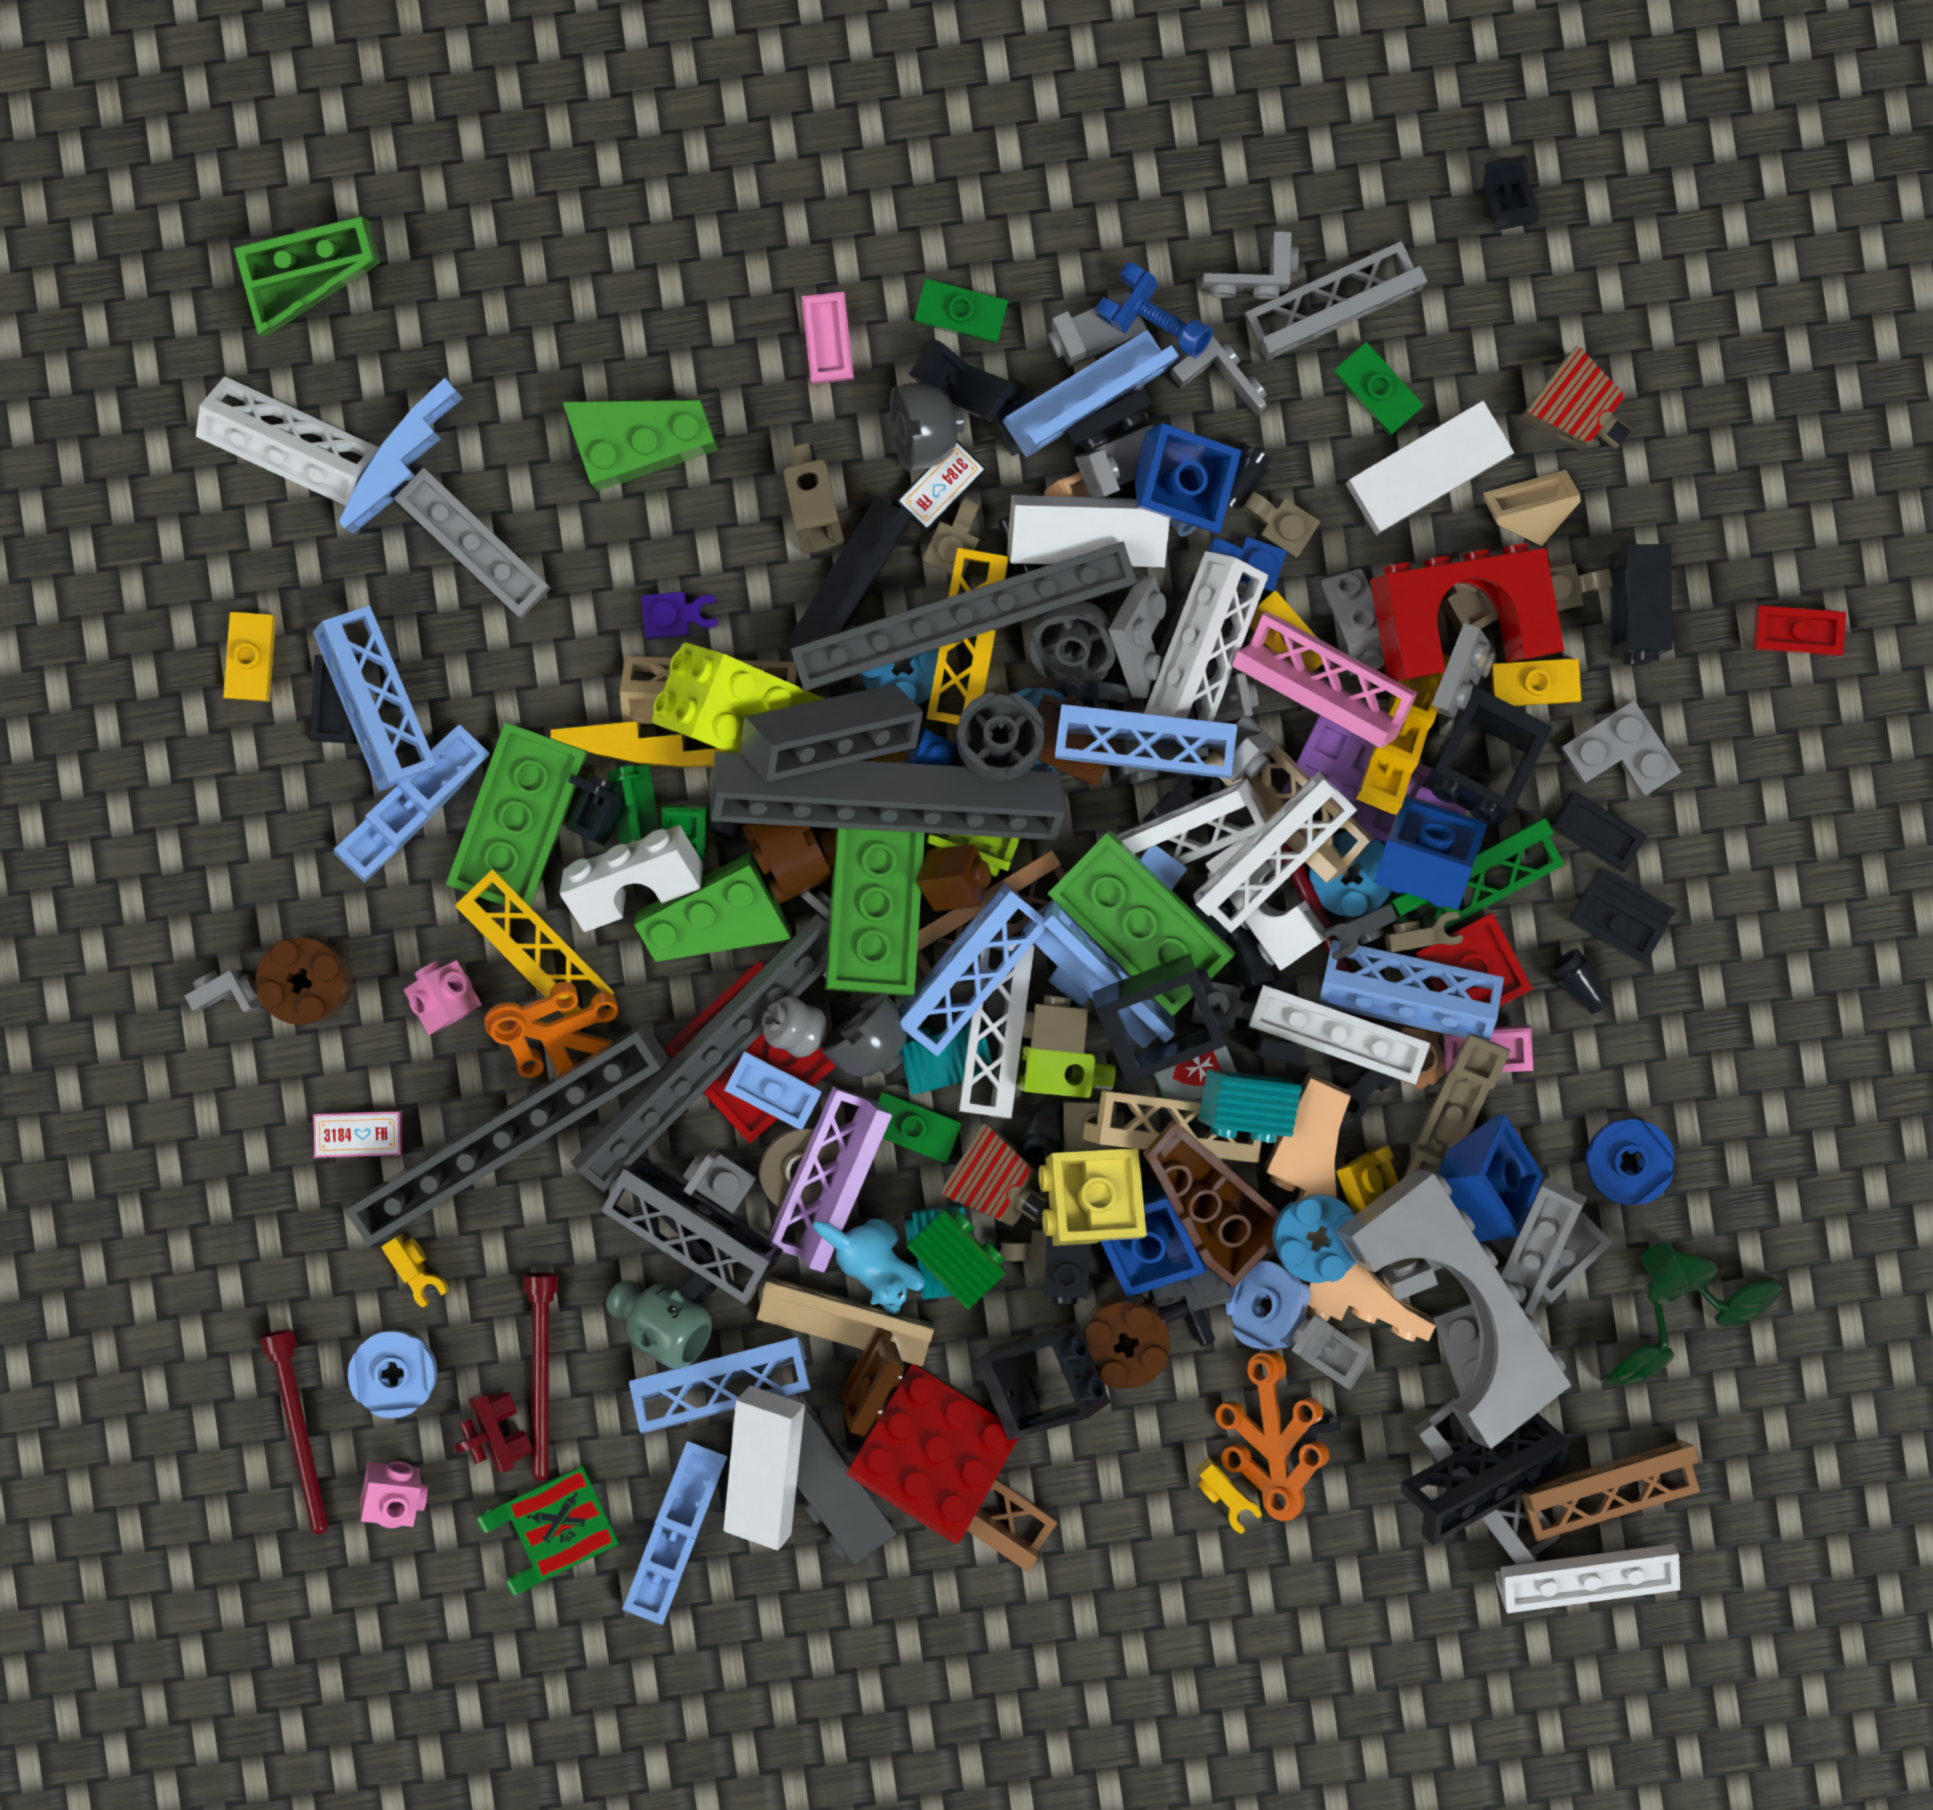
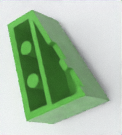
M357 217L234 248L257 333L263 336L271 335L381 263L370 222L364 217Z
M700 400L563 402L590 484L597 492L719 450L706 411Z
M751 852L703 876L701 889L665 903L657 900L637 910L634 922L636 930L655 962L791 940L792 924L782 906L778 903Z

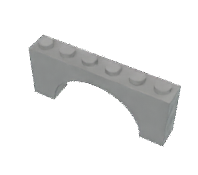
M1415 1169L1340 1226L1335 1232L1359 1267L1376 1272L1382 1267L1399 1260L1425 1258L1431 1259L1443 1266L1460 1282L1468 1294L1477 1316L1480 1348L1477 1365L1470 1383L1462 1395L1450 1407L1471 1439L1492 1449L1568 1389L1571 1384L1563 1373L1566 1366L1555 1351L1550 1348L1548 1349L1540 1338L1543 1335L1542 1328L1531 1315L1525 1314L1518 1304V1301L1521 1300L1518 1291L1507 1279H1502L1495 1266L1498 1265L1496 1257L1486 1245L1479 1244L1472 1233L1475 1230L1474 1223L1462 1209H1457L1449 1196L1452 1194V1190L1448 1183L1438 1173Z

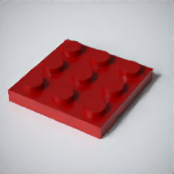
M759 960L663 1047L672 1058L765 967L762 961ZM763 1033L745 1050L812 1086H815L836 1067L822 1052L824 1050L823 1047L807 1057L797 1058L784 1049H778L768 1044ZM742 1053L703 1093L751 1144L778 1118L724 1091L743 1055Z
M911 1364L845 1475L957 1545L962 1540L1019 1438L1008 1440L998 1417L915 1364Z

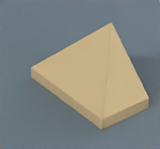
M1566 470L1483 493L1484 501L1497 525L1540 546L1547 541L1581 502L1580 493Z

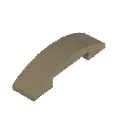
M1472 1033L1468 1034L1432 1103L1403 1178L1415 1169L1437 1173L1447 1150L1469 1135L1489 1090H1493L1511 1052L1509 1048Z

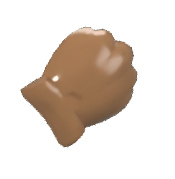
M1401 1028L1403 1034L1430 1043L1419 1078L1414 1086L1418 1089H1423L1428 1084H1436L1438 1079L1444 1075L1446 1067L1444 1054L1438 1043L1439 1032L1426 1029Z

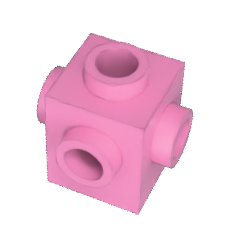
M457 960L443 967H440L438 961L425 966L414 973L417 981L404 989L412 1011L419 1017L428 1035L461 1020L482 1006L472 988L469 977L463 972Z
M393 1461L389 1464L368 1462L360 1498L361 1521L378 1523L386 1528L413 1527L416 1512L424 1511L428 1492V1486L421 1484L420 1467H412L410 1464L401 1461Z

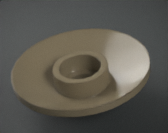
M797 1128L783 1133L769 1145L762 1157L759 1169L762 1189L766 1196L780 1208L797 1171L791 1170V1166L796 1160L803 1158L814 1128H803V1130ZM835 1141L821 1147L817 1156L821 1167L836 1160L840 1149ZM819 1179L804 1186L800 1196L804 1206L820 1198L823 1188Z

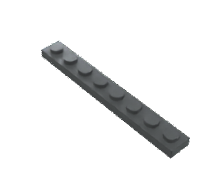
M1122 541L794 647L790 650L803 690L806 692L1022 622L1067 605L1136 585L1137 580L1125 543Z
M816 914L571 1161L575 1169L605 1192L619 1178L623 1169L631 1165L763 1033L762 1019L765 1011L769 1012L767 1008L782 997L794 996L797 998L826 969L829 924Z

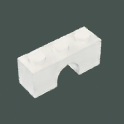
M680 825L667 830L659 829L633 843L616 845L604 854L588 860L579 859L574 861L563 870L559 894L582 930L587 932L623 918L626 898L623 886L627 884L638 883L648 886L655 892L661 903L701 889L703 862Z
M1252 836L1232 844L1205 864L1210 870L1207 873L1208 879ZM1267 859L1249 877V883L1263 882L1265 876L1275 869V859ZM1235 890L1229 896V899L1235 906L1232 909L1233 914L1243 906V890ZM1249 890V899L1258 890ZM1306 900L1287 911L1275 910L1264 901L1240 924L1246 930L1251 928L1260 941L1257 947L1263 958L1271 965L1276 964L1280 971L1327 939L1322 936L1325 927Z

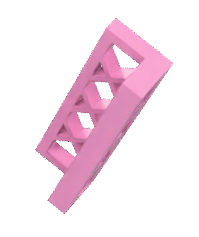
M1270 612L1262 615L1250 645L1237 652L1232 664L1234 668L1243 673L1245 672V674L1380 748H1383L1398 737L1417 695L1416 691ZM1270 628L1283 634L1288 651L1278 654L1263 646ZM1296 642L1300 643L1303 646L1298 647ZM1311 649L1320 654L1326 671L1314 674L1307 670L1300 653ZM1349 670L1357 674L1363 691L1355 694L1345 691L1342 688L1337 673ZM1371 683L1377 685V687L1372 688ZM1386 690L1402 699L1394 717L1380 710L1375 696L1376 693ZM1366 697L1367 702L1360 698Z

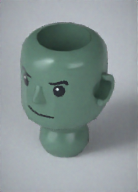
M623 1280L612 1288L607 1297L606 1306L610 1315L619 1320L627 1319L626 1333L630 1343L669 1368L680 1369L693 1363L703 1352L709 1341L712 1321L708 1311L666 1284L652 1285L643 1292L642 1287L636 1282Z

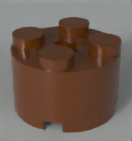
M751 823L742 826L752 849L760 846L753 853L763 874L766 875L767 879L775 877L769 880L768 883L779 904L833 878V874L810 827Z
M296 937L279 941L263 956L256 974L257 998L261 1005L275 1018L296 1025L321 1022L341 1011L351 996L354 983L352 970L340 948L327 940L315 937ZM299 974H306V978L312 981V986L302 988V983L298 981Z
M1116 1293L1099 1301L1085 1322L1083 1337L1088 1343L1089 1352L1100 1378L1108 1387L1131 1389L1143 1386L1154 1380L1166 1367L1170 1354L1169 1328L1160 1308L1153 1302L1137 1295L1126 1297L1125 1293ZM1121 1333H1127L1129 1338H1135L1132 1347L1126 1348L1124 1344H1118Z

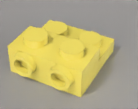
M1139 1149L1052 1153L1046 1158V1165L1039 1167L1041 1192L1049 1193L1050 1209L1043 1210V1231L1045 1236H1052L1053 1246L1091 1244L1107 1240L1140 1239L1147 1236Z

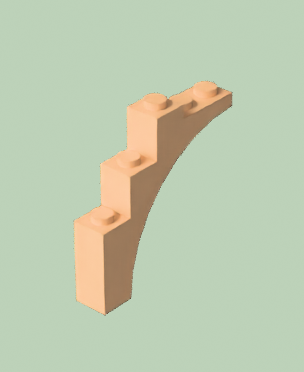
M1308 1072L1301 1086L1302 1091L1299 1094L1300 1100L1298 1102L1299 1108L1296 1111L1297 1117L1295 1119L1296 1125L1293 1128L1294 1134L1292 1137L1278 1136L1264 1164L1266 1173L1272 1175L1270 1181L1275 1185L1292 1192L1296 1186L1301 1188L1295 1202L1300 1198L1307 1197L1306 1195L1314 1193L1326 1194L1337 1199L1335 1155L1339 1128L1351 1097L1348 1090ZM1322 1226L1319 1227L1317 1232L1309 1231L1307 1234V1239L1312 1242V1250H1317L1320 1245L1325 1246L1328 1241V1237L1324 1235L1325 1228ZM1356 1262L1345 1273L1343 1278L1338 1281L1322 1283L1305 1281L1311 1293L1307 1304V1312L1313 1316L1317 1314L1325 1321H1328L1330 1316L1342 1321L1348 1306L1353 1307L1351 1313L1360 1319L1375 1324L1378 1318L1393 1325L1391 1328L1393 1333L1412 1342L1415 1341L1416 1337L1429 1341L1436 1327L1431 1316L1402 1299L1397 1301L1388 1287L1372 1271L1359 1267Z

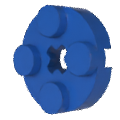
M1625 1118L1607 1123L1592 1137L1589 1147L1584 1154L1587 1174L1592 1185L1604 1197L1625 1205L1649 1203L1664 1193L1672 1180L1673 1159L1675 1157L1670 1140L1657 1126L1641 1120ZM1625 1151L1629 1154L1637 1151L1641 1156L1636 1161L1639 1166L1636 1172L1630 1169L1621 1170L1620 1164L1623 1161L1621 1155Z

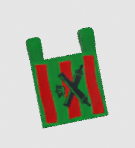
M583 1465L503 1504L482 1512L477 1518V1523L483 1533H487L511 1520L532 1566L510 1575L506 1582L508 1590L513 1596L521 1594L540 1582L619 1545V1541Z

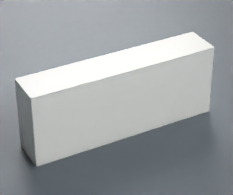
M1481 401L1349 479L1346 486L1377 536L1507 459L1514 451L1485 402Z
M1011 495L1007 554L1010 563L1054 564L1124 541L1132 566L1165 567L1170 518L1138 508L1137 499Z
M749 1386L737 1398L724 1532L777 1551L791 1536L805 1404L753 1386Z

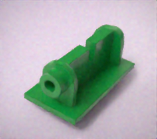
M650 765L626 766L608 771V781L613 783L610 792L625 798L623 807L615 822L619 844L627 845L645 838L651 832L661 829Z

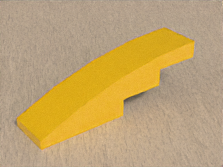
M1442 653L1446 669L1451 656ZM1444 672L1421 678L1397 681L1416 691L1417 695L1398 737L1383 748L1376 745L1373 746L1356 796L1357 800L1397 815L1403 805L1411 775L1419 763L1428 730L1434 723L1437 711L1432 706V702ZM1392 694L1386 713L1394 717L1402 699Z
M637 721L550 730L551 739L598 756L640 765L685 769L712 768L714 752L727 753L718 748L687 751L686 737L682 734L643 738L642 724Z

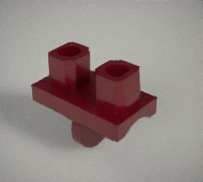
M510 1392L493 1394L488 1397L487 1395L478 1394L467 1399L480 1432H476L472 1419L459 1423L464 1439L454 1444L456 1452L460 1453L470 1450L474 1463L477 1464L487 1459L481 1445L485 1443L496 1472L501 1471L505 1473L514 1469L513 1462L520 1460L530 1453L532 1447L524 1429L504 1437L497 1422L517 1414Z

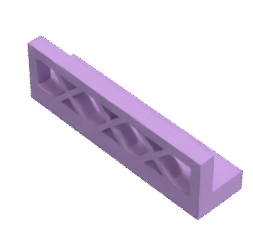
M834 1086L832 1087L768 1236V1240L782 1248L784 1253L800 1257L811 1269L824 1273L835 1249L813 1229V1222L819 1220L830 1223L842 1232L892 1117V1114L878 1101ZM841 1101L859 1106L853 1121L838 1128L834 1117ZM836 1140L840 1149L836 1160L821 1167L817 1158L821 1147ZM819 1179L823 1188L820 1198L804 1206L800 1197L804 1186ZM803 1219L806 1230L800 1244L782 1240L787 1226Z

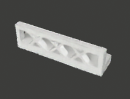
M226 376L222 378L199 406L196 437L347 506L359 479L379 450V447ZM228 394L243 401L245 406L232 407L221 402V400ZM274 415L282 419L284 424L271 425L262 421L260 416ZM313 433L321 437L323 442L310 443L301 439L299 434ZM351 451L362 456V459L358 464H355L340 457L338 452Z
M1205 551L1144 714L1187 719L1193 702L1200 698L1202 709L1197 720L1213 722L1234 668L1232 664L1237 652L1242 647L1267 581V574L1235 557ZM1244 574L1251 578L1245 596L1239 599L1236 588L1241 575ZM1231 616L1233 627L1229 637L1223 640L1221 628L1224 620ZM1215 657L1218 667L1214 677L1207 680L1206 667L1209 660Z
M1318 771L1193 894L1196 905L1208 916L1212 915L1232 933L1357 811L1356 807ZM1330 797L1342 807L1330 821H1312L1313 814ZM1299 828H1306V844L1298 852H1281V845ZM1312 828H1322L1312 838ZM1267 859H1275V875L1268 882L1249 883V877ZM1281 859H1290L1281 868ZM1235 890H1243V906L1229 918L1219 906ZM1249 890H1258L1249 899Z
M1245 779L1116 836L1139 859L1147 848L1165 840L1178 843L1173 858L1184 865L1254 835L1268 820L1248 779ZM1247 806L1255 823L1241 828L1225 820L1228 813ZM1205 823L1216 827L1212 841L1206 844L1187 838L1189 830ZM1222 830L1230 832L1229 834L1220 837ZM1184 846L1192 849L1185 853H1182Z
M1017 944L1008 945L1009 952H1011ZM1032 945L995 988L1005 998L1003 1016L995 1023H992L983 1011L982 1004L971 1017L958 1109L960 1112L989 1115V1117L1002 1119L1012 1118L1035 945ZM1002 946L984 948L979 954V971L991 970L988 967L990 949L1002 950ZM986 978L980 979V987L986 982ZM1007 981V986L1005 989L1002 984ZM982 1019L988 1028L979 1034ZM1001 1024V1031L999 1032L996 1027ZM992 1032L999 1041L997 1060L987 1067L976 1053L979 1040ZM976 1061L982 1071L973 1077ZM994 1068H995V1075H993L992 1072H991V1070L994 1069ZM986 1075L993 1084L991 1105L970 1104L972 1085Z
M1265 985L1262 987L1249 1024L1251 1028L1413 1085L1417 1083L1430 1048L1429 1042Z
M1675 1544L1501 1567V1571L1495 1572L1496 1584L1507 1613L1680 1590L1679 1553Z

